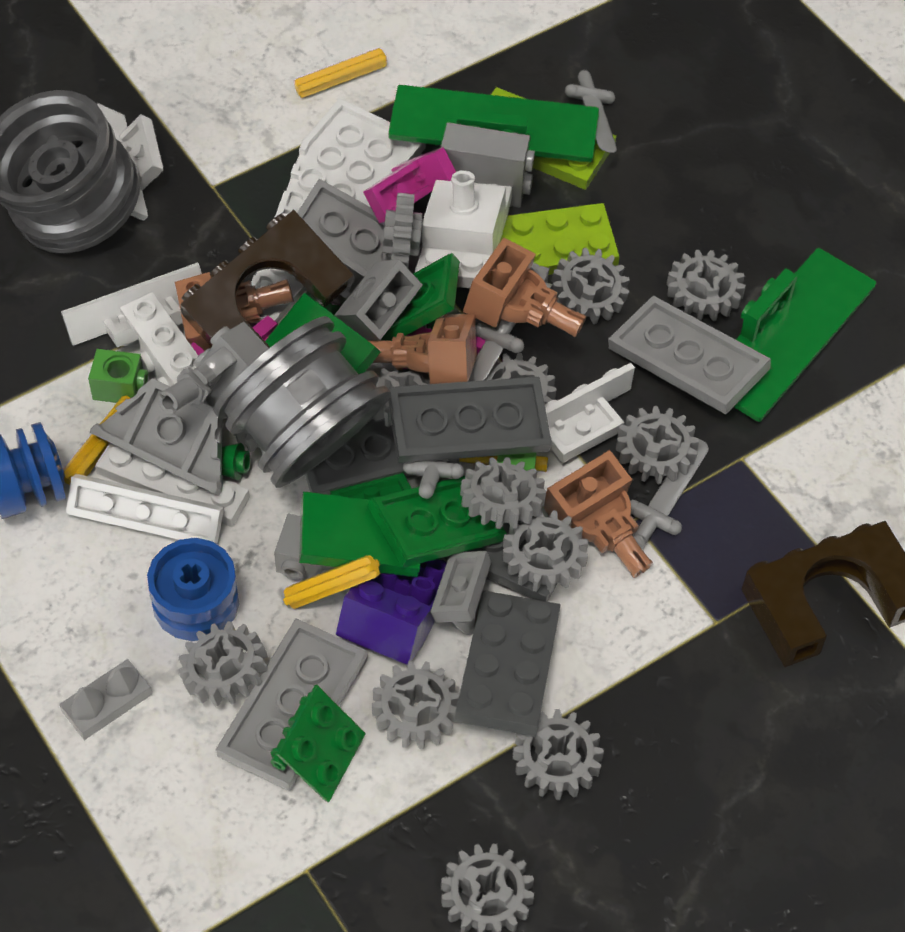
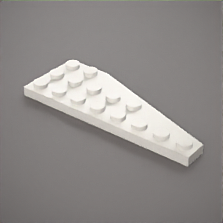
M339 98L303 139L299 149V157L296 164L293 165L287 190L283 193L275 217L281 213L286 216L293 209L298 212L318 179L325 181L370 207L363 191L392 173L391 169L398 164L418 157L424 151L425 143L389 139V121ZM278 269L257 271L251 282L252 286H255L257 289L288 279L294 302L270 307L263 310V314H260L261 320L268 315L278 324L303 293H306L308 290L295 280L293 275Z

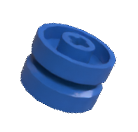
M189 538L177 540L167 545L152 559L147 573L148 589L154 617L164 631L178 639L198 641L196 633L199 630L207 635L211 633L212 624H216L219 630H223L228 621L232 622L235 619L239 607L234 562L225 549L213 541Z

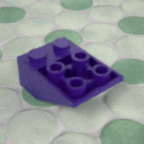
M435 559L420 563L417 577L380 573L377 578L353 586L344 596L336 635L408 665V661H412L423 646L435 623L431 609L447 562Z

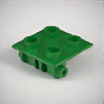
M314 685L312 691L307 696L301 697L299 701L300 706L295 715L290 717L288 721L290 727H285L282 731L285 739L281 738L277 747L273 748L270 753L273 757L270 763L279 770H285L289 766L322 799L330 802L366 733L318 685Z

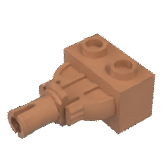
M503 238L472 281L463 312L475 314L476 319L494 328L497 327L502 319L513 323L528 322L536 327L542 324L545 325L548 322L576 338L586 320V315L557 302L558 292L548 288L544 280L531 270L536 256L535 253Z
M210 272L175 282L180 311L181 303L183 302L182 296L195 284L203 286L212 278ZM288 279L257 289L255 286H252L251 281L241 283L235 296L237 308L248 323L260 321V314H263V310L294 302ZM181 314L186 339L190 345L194 342L204 351L211 348L206 340Z
M445 314L436 319L433 329L429 333L414 336H404L403 333H398L396 337L392 338V341L367 340L381 351L373 363H392V366L397 371H403L404 368H408L413 371L429 373L430 384L468 382L477 357L475 314Z
M609 450L548 487L545 504L542 507L549 517L553 510L557 511V519L560 521L570 516L572 518L571 528L579 526L583 528L582 539H587L588 542L594 543L601 553H604L606 550L615 551L630 571L631 576L635 578L640 575L639 571L642 573L647 571L653 565V562L647 557L632 536L639 527L631 516V502L627 494L632 478Z

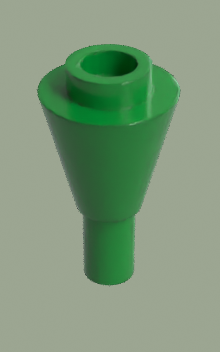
M242 443L222 446V475L238 481L241 480L243 473L247 474L250 468L251 458L249 451H245Z

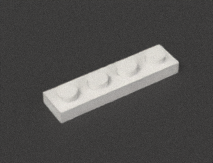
M112 443L108 444L95 465L98 475L124 485L224 507L221 523L233 527L250 498L249 489L223 479L220 495L214 494Z
M75 474L71 477L66 514L179 540L200 538L218 544L224 507Z

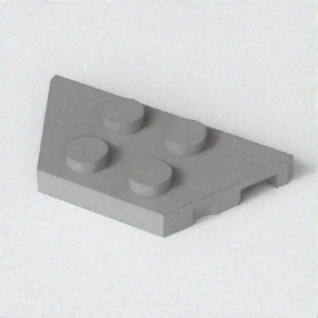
M152 378L138 389L137 394L133 398L126 399L115 408L117 412L102 424L96 423L91 428L89 433L214 494L220 495L222 491V419H219L214 413V407L206 403L200 405L193 403L192 405L183 406L173 414L165 413L159 406L158 396L170 386Z

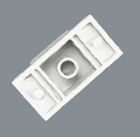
M469 171L455 172L452 175L451 181L436 180L421 225L422 250L415 272L453 253L460 261L457 287L470 288L472 281L500 243L512 200V187L474 183L475 176Z

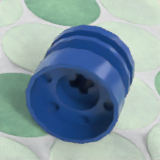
M41 422L31 424L35 442L29 444L23 429H16L17 448L9 449L5 439L0 434V516L2 519L26 512L25 494L33 492L41 507L47 505L43 488L47 486L51 487L56 502L66 499L64 492L65 475L55 444L44 431Z

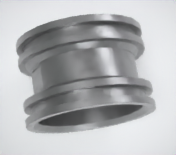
M53 90L25 98L7 109L0 116V204L8 210V214L25 239L35 247L48 252H77L98 245L112 236L127 221L136 206L140 194L138 168L122 143L115 138L113 128L97 103L86 95L74 91Z
M329 317L316 318L302 325L265 351L231 382L220 395L213 408L214 413L219 419L228 418L225 425L231 434H238L247 430L265 453L260 458L258 466L264 473L274 472L270 480L276 488L290 484L332 455L357 434L382 409L391 396V391L386 386L376 387L379 378L374 371L369 370L358 374L340 353L346 344V337L338 331L332 333L334 323Z

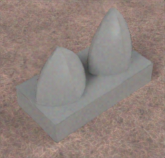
M487 551L461 552L449 556L431 609V614L436 623L453 622L463 633L473 634L475 612L491 565Z
M126 659L86 687H81L77 693L59 705L61 711L83 740H86L151 696L152 690L132 663Z

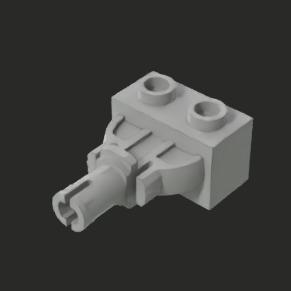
M244 321L232 329H229L227 326L223 327L210 339L213 346L201 353L193 362L196 368L194 370L191 367L183 369L177 377V383L161 392L158 396L159 406L168 414H173L185 405H192L193 403L200 405L205 400L210 406L214 407L220 395L231 382L269 348Z

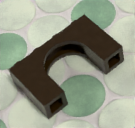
M294 209L286 216L282 213L277 215L267 225L266 229L268 231L258 240L255 237L247 240L238 250L240 255L230 263L227 260L221 262L210 273L212 278L203 286L195 284L182 296L181 314L211 347L213 345L210 339L225 326L232 329L244 321L263 343L270 348L243 318L235 301V296L241 283L257 271L278 269L288 272L297 278L324 308L351 286L354 274Z
M886 521L874 525L870 523L860 525L844 536L838 538L837 536L827 537L816 546L805 550L802 548L794 549L784 555L783 558L772 562L761 561L747 570L741 590L784 667L819 655L827 635L804 594V586L814 578L824 575L847 577L857 582L868 592L889 628L905 622V551Z

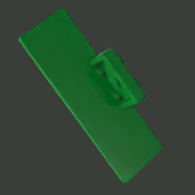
M398 85L388 138L442 145L448 122L530 135L529 150L535 151V156L592 162L599 108Z
M817 248L795 273L785 268L776 279L771 277L764 285L761 296L757 301L750 300L743 309L741 318L744 321L741 334L736 339L770 358L771 369L734 407L755 421L761 422L871 294L877 282L821 248Z

